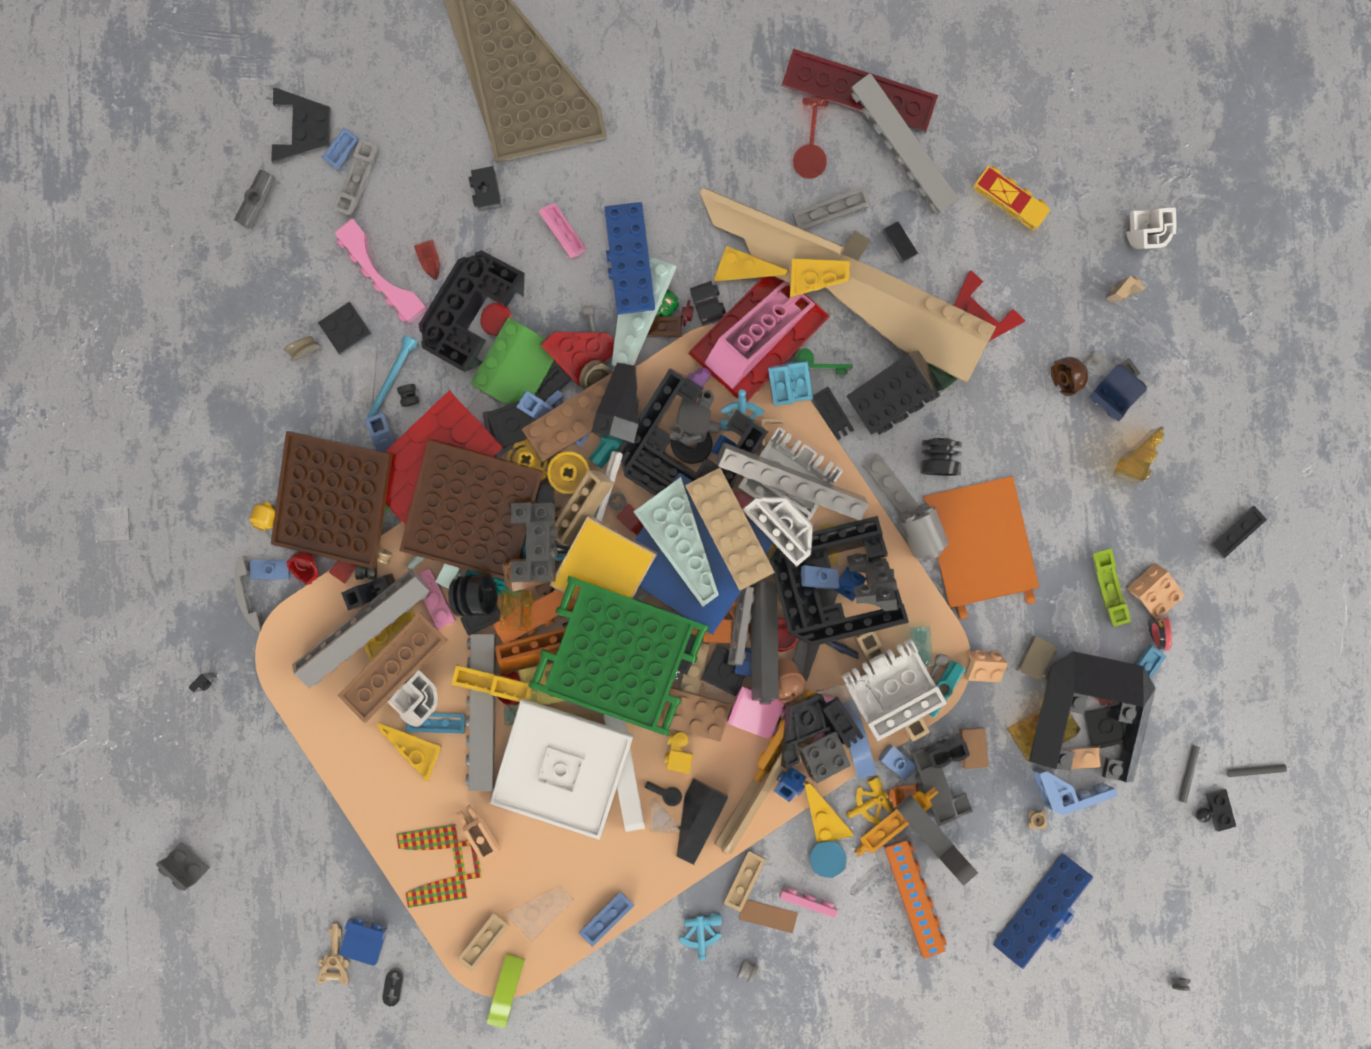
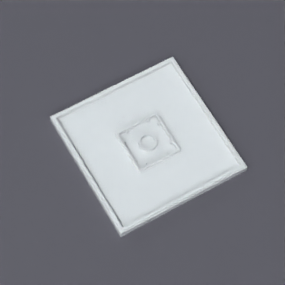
M521 698L489 804L600 840L634 734Z

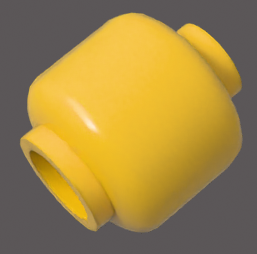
M265 501L262 504H255L249 517V521L252 523L251 526L261 531L271 529L275 517L274 505Z

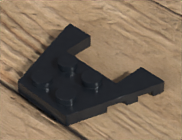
M273 88V106L293 107L292 144H272V163H278L280 160L291 159L303 153H310L329 147L331 108L284 90Z
M816 693L786 705L781 767L788 768L800 763L797 749L798 742L825 732V735L833 731L837 733L821 708L826 704L822 694ZM837 733V735H838V737H839V739H840V741H841V744L843 745L844 742H843V740L841 739V737L839 736V734Z

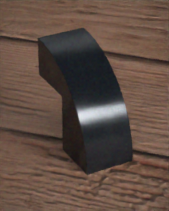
M393 574L384 575L371 582L341 592L348 611L368 604L395 582Z

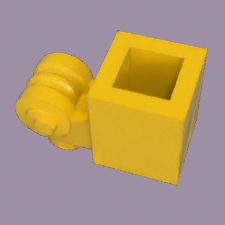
M679 731L675 734H669L667 745H671L670 753L666 752L663 764H667V770L689 774L693 753L685 752L681 749V746H685L688 743V736L685 732Z

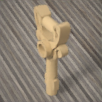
M337 922L332 923L331 928H329L331 953L321 958L318 962L319 967L322 969L319 973L317 984H322L326 980H339L343 985H348L349 983L346 968L350 962L338 954L339 937H341L342 928H339V923ZM329 968H336L340 972H327Z

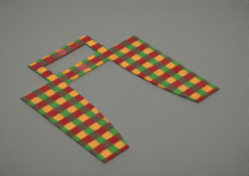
M456 824L396 834L399 849L439 850L453 848L457 877L435 881L407 892L408 908L467 898L465 880L482 877L479 857L469 840L458 842ZM471 845L475 873L465 874L461 847Z

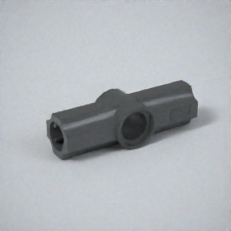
M259 169L250 189L244 194V201L234 221L245 227H251L259 209L265 204V197L276 178L275 176ZM258 195V200L252 203L251 197Z

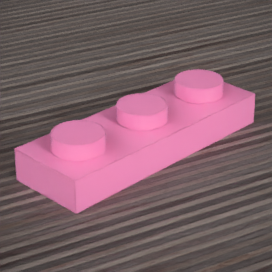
M555 203L545 206L539 211L570 258L583 254L587 250Z
M430 568L418 574L428 585L430 592L423 600L437 629L456 621L439 584L436 583L432 569Z
M793 888L781 889L780 899L833 918L836 917L838 910L834 907V903L823 900V903L816 901V897L805 894V896L797 894L798 891Z

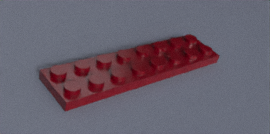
M793 48L781 86L862 112L861 109L864 107L860 102L856 103L850 94L852 93L851 87L870 73ZM871 74L908 127L926 133L938 95Z

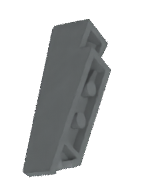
M817 588L822 607L835 603L838 595L837 591ZM799 640L793 660L804 680L808 681L820 645L811 646Z

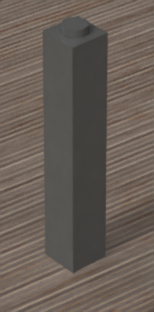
M759 582L750 586L754 588L753 593L755 595L754 602L751 604L752 701H759L761 705H769L771 701L779 699L776 584Z

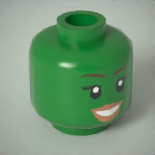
M667 289L656 315L658 317L662 315L670 317L679 307V298L669 289Z

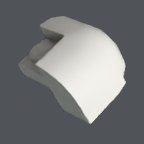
M1176 208L1130 211L1131 231H1126L1130 245L1134 249L1167 246L1172 236L1176 234Z
M418 670L387 702L400 714L399 717L412 726L418 727L431 715L438 705L437 688Z

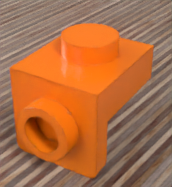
M918 784L896 785L891 788L889 800L893 804V808H896L909 795L913 796L918 792Z

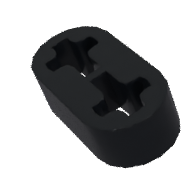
M399 968L391 969L385 977L382 1000L387 1006H395L401 998L404 973ZM397 973V977H400V979L396 981L395 985H392L393 978H390V976ZM394 989L393 995L397 998H395L393 1001H390V998L387 997V995H389L391 993V990Z

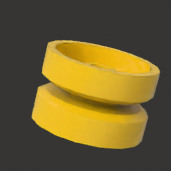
M563 452L557 454L551 460L547 476L555 490L564 495H573L588 470H590V467L581 455L575 452ZM569 470L573 471V476L570 478L566 476V472Z

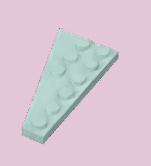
M649 256L655 310L618 315L612 358L613 366H616L617 363L635 364L677 268L675 265Z
M680 477L636 509L634 513L700 604L705 606L719 594L684 484Z

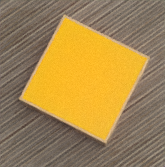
M589 515L555 575V582H551L550 586L565 593L568 584L567 579L571 575L634 598L637 589L658 552L634 539L621 535L614 528ZM577 585L575 586L572 594V598H574L575 600H577L578 594L581 589V587Z

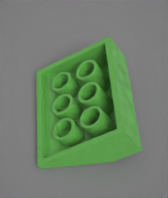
M508 317L470 384L499 402L509 405L520 401L525 391L535 395L555 360L540 345L545 338Z

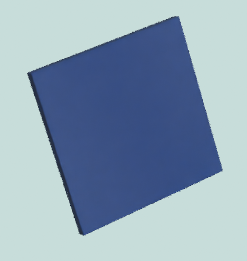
M679 473L673 482L680 477L682 478L719 595L705 606H702L645 527L642 528L635 540L658 552L639 587L686 618L709 625L708 632L713 635L741 591L738 589L685 486L693 481ZM747 518L766 555L773 541L751 519Z

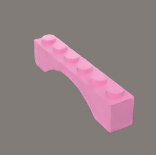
M353 219L349 220L335 232L338 236L336 239L338 244L342 248L347 247L350 251L348 256L354 263L358 261L361 264V272L367 278L370 276L374 280L372 285L378 292H384L386 295L385 301L390 307L394 305L398 309L396 314L403 322L407 320L409 323H412L427 310L414 292L393 286L379 275L369 255L368 236Z

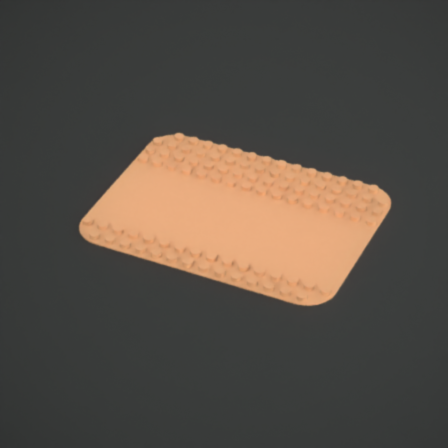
M716 324L701 326L689 331L636 366V394L640 400L637 408L638 418L669 368L686 376L694 373L698 368H703L688 353ZM710 375L703 387V391L710 390L714 397L710 407L711 415L709 421L720 423V419H731L727 413L723 414L721 412L722 407L732 402H738V398ZM769 380L748 401L764 409V414H758L754 419L760 425L761 419H784V422L765 424V429L768 431L765 436V446L761 447L760 444L755 455L759 456L778 427H781L786 431L781 440H784L788 433L792 435L785 446L792 449L794 443L799 439L802 443L798 447V451H800L805 443L818 452L813 460L814 462L820 454L824 456L818 468L824 471L826 465L831 461L834 465L830 469V473L836 465L843 469V472L833 485L866 498L869 504L862 519L878 516L888 556L883 558H886L890 569H894L897 589L899 590L909 623L875 631L885 652L890 649L895 658L900 656L896 645L901 643L905 650L903 641L911 638L929 674H931L934 668L936 656L938 654L947 655V665H940L934 679H932L934 684L939 680L951 660L966 669L954 687L952 695L947 698V704L942 706L937 716L934 718L927 714L922 717L926 726L929 727L946 715L957 704L968 684L965 674L971 660L966 655L967 651H970L966 633L918 559L913 557L911 549L811 400L774 406ZM678 395L658 425L659 428L669 434L673 433L670 427L676 425L680 404L683 399ZM733 409L731 412L734 414L738 409ZM746 409L748 417L754 413L753 410ZM720 428L718 434L710 433L713 442L712 448L720 434L736 444L742 438V436L732 430L724 431L720 430ZM593 432L589 434L582 447L573 443L557 453L575 452L587 461L591 471H599L605 474L608 465L607 462L601 469L588 459L602 439ZM671 441L664 451L695 472L703 463L702 461L696 464H689L679 460L672 451ZM693 444L688 447L695 448L697 444ZM514 448L511 449V450L514 451V453H513V455H512V457H511V460H512V461H513V456H514L515 452L518 450V449L515 450ZM711 452L707 459L717 464L716 458L718 455ZM505 453L499 458L506 460L507 453ZM555 454L554 456H552L551 458H549L548 466H549L551 460H552L557 454ZM524 456L523 462L529 465L530 459ZM620 462L610 496L614 493L623 494L626 498V506L621 510H614L608 500L601 522L614 528L621 535L635 540L644 525L634 511L652 499L654 495L625 477L622 463ZM567 471L566 476L572 477L573 471ZM740 475L732 488L733 492L747 494L738 488L745 476ZM548 476L544 480L541 479L540 485L553 487L549 482ZM556 490L554 504L555 507H561L560 510L555 512L556 517L560 516L572 495H564ZM616 496V499L613 498L612 500L615 503V507H620L619 504H623L620 496ZM821 505L818 506L810 519V522L813 524V531L820 530L822 524L842 525L858 521ZM402 522L380 538L379 548L387 550L393 555L389 558V564L377 561V578L392 573L395 581H397L410 570L407 565L415 555L399 551L406 527ZM865 546L840 552L838 565L830 564L831 569H838L840 577L845 568L849 567L847 556L857 553L867 554ZM522 551L519 557L520 560L524 558ZM424 558L413 570L420 574L431 568L437 580L444 563ZM563 560L555 562V575ZM339 563L312 581V584L306 585L281 602L267 617L257 639L255 650L256 671L267 697L446 969L463 986L484 996L494 997L506 953L525 959L514 997L533 992L809 807L805 788L800 795L796 794L788 802L774 792L779 782L776 780L733 853H727L726 855L722 853L721 848L716 846L715 842L752 783L755 774L759 770L757 766L759 763L758 758L763 751L767 750L770 740L730 725L727 721L720 742L686 733L688 743L685 746H681V749L685 752L693 753L689 774L667 770V764H663L666 752L670 753L671 745H667L669 736L625 722L627 732L634 734L630 749L645 829L625 831L617 788L600 840L489 804L493 791H469V786H466L465 783L466 774H469V766H466V755H469V747H466V736L470 734V727H466V717L470 716V708H467L466 701L467 696H470V689L451 685L456 664L467 667V658L471 654V650L467 649V639L471 638V635L468 636L460 620L464 616L458 617L452 611L456 621L438 629L448 641L419 669L437 688L438 705L432 713L465 714L464 734L406 732L407 722L399 717L400 714L388 702L367 723H363L337 695L370 663L364 647L354 652L348 660L339 664L333 672H329L318 684H314L311 688H308L294 675L292 667L294 662L364 607L361 606L348 611L341 592L375 580H370L369 578L356 580L355 564ZM466 569L461 570L462 576H465ZM858 572L864 577H866V573ZM773 574L754 583L765 582L775 584ZM439 584L443 592V595L450 607L448 597L449 589ZM537 586L522 589L519 601L498 594L497 606L503 618H506L544 597V595L537 594L535 590ZM777 592V614L778 619L784 618V614ZM839 593L834 603L842 604L845 618L882 609L872 604H856V598L854 601H851ZM652 594L639 600L675 614L679 613ZM419 600L412 607L415 616L421 612L436 627L424 600ZM727 612L726 616H728V619L732 620V626H731V638H732V631H733L734 620L732 619V617H731V616L728 614V612ZM559 615L553 618L554 623L545 628L543 625L537 627V632L528 637L562 629V623L569 621L570 618H561ZM493 624L473 633L496 634V646L503 644ZM524 634L521 637H519V639L521 640L528 637L526 636V634ZM857 636L837 640V642L843 643L857 651L859 659L842 654L826 644L819 646L808 681H805V687L798 698L799 700L803 698L807 689L815 694H822V696H838L842 703L853 700L841 675L849 671L853 678L854 675L851 670L854 668L858 670L860 677L866 674L862 664L865 662L868 664L855 640ZM748 639L745 647L751 648V640ZM800 639L797 640L792 649L785 652L778 651V661L788 659L794 662L793 658ZM702 642L709 645L705 668L716 645L730 650L731 643ZM496 655V675H500L503 672L498 664ZM519 670L512 671L520 677ZM676 672L672 688L680 689L683 677L682 672ZM745 676L741 685L751 689V677ZM701 681L699 695L727 702L733 706L736 696ZM946 684L939 686L941 694L947 692L948 687ZM495 696L494 786L519 705H505L497 696ZM565 700L545 705L605 725L602 713ZM794 701L785 703L784 707H786V705L793 703ZM858 708L874 763L879 760L878 758L889 744L897 748L909 740L906 731L902 728L877 741ZM428 717V718H427V719L461 720V718H448V717ZM779 718L776 725L779 726V723L783 718ZM378 722L442 746L428 782L395 749L387 737L377 728ZM669 728L671 730V734L679 732L678 730ZM814 736L803 740V742L807 745L814 742ZM845 744L842 746L851 764L850 767L819 783L810 779L800 755V763L792 767L806 776L805 781L810 782L817 789V792L824 797L856 776L850 749ZM693 778L728 795L724 808L694 865L676 857L684 797ZM647 781L664 789L669 787L678 788L682 793L681 802L677 806H668L661 795L645 788ZM471 804L478 816L483 818L501 850L484 862H481L479 859L482 877L465 880L467 898L408 908L407 892L435 881L457 877L453 848L439 850L399 849L396 834L456 824L458 842L466 841L468 839L462 829L464 826L456 813L461 811L464 813L468 823L472 822L474 819L467 809V806ZM471 845L461 847L465 874L475 873ZM622 891L634 904V907L592 947L579 934V931ZM495 912L509 923V926L475 969L471 971L458 961L457 958Z

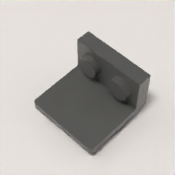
M835 731L808 745L803 741L797 743V749L810 779L816 783L851 765Z
M182 842L166 858L156 864L158 871L163 876H168L173 881L172 884L177 889L183 891L194 886L210 869Z

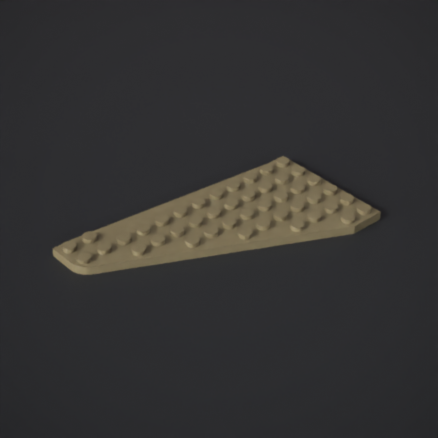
M444 0L491 141L496 163L607 138L600 106L512 0Z

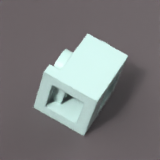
M444 564L436 583L449 589L452 579L462 576V573H460L462 568Z

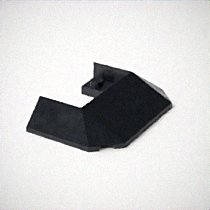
M482 250L475 252V255L458 259L419 322V331L422 333L423 339L421 341L422 348L463 372H467L480 365L483 361L478 359L477 356L486 340L469 331L468 328L487 297L506 308L515 293L524 297L525 273Z

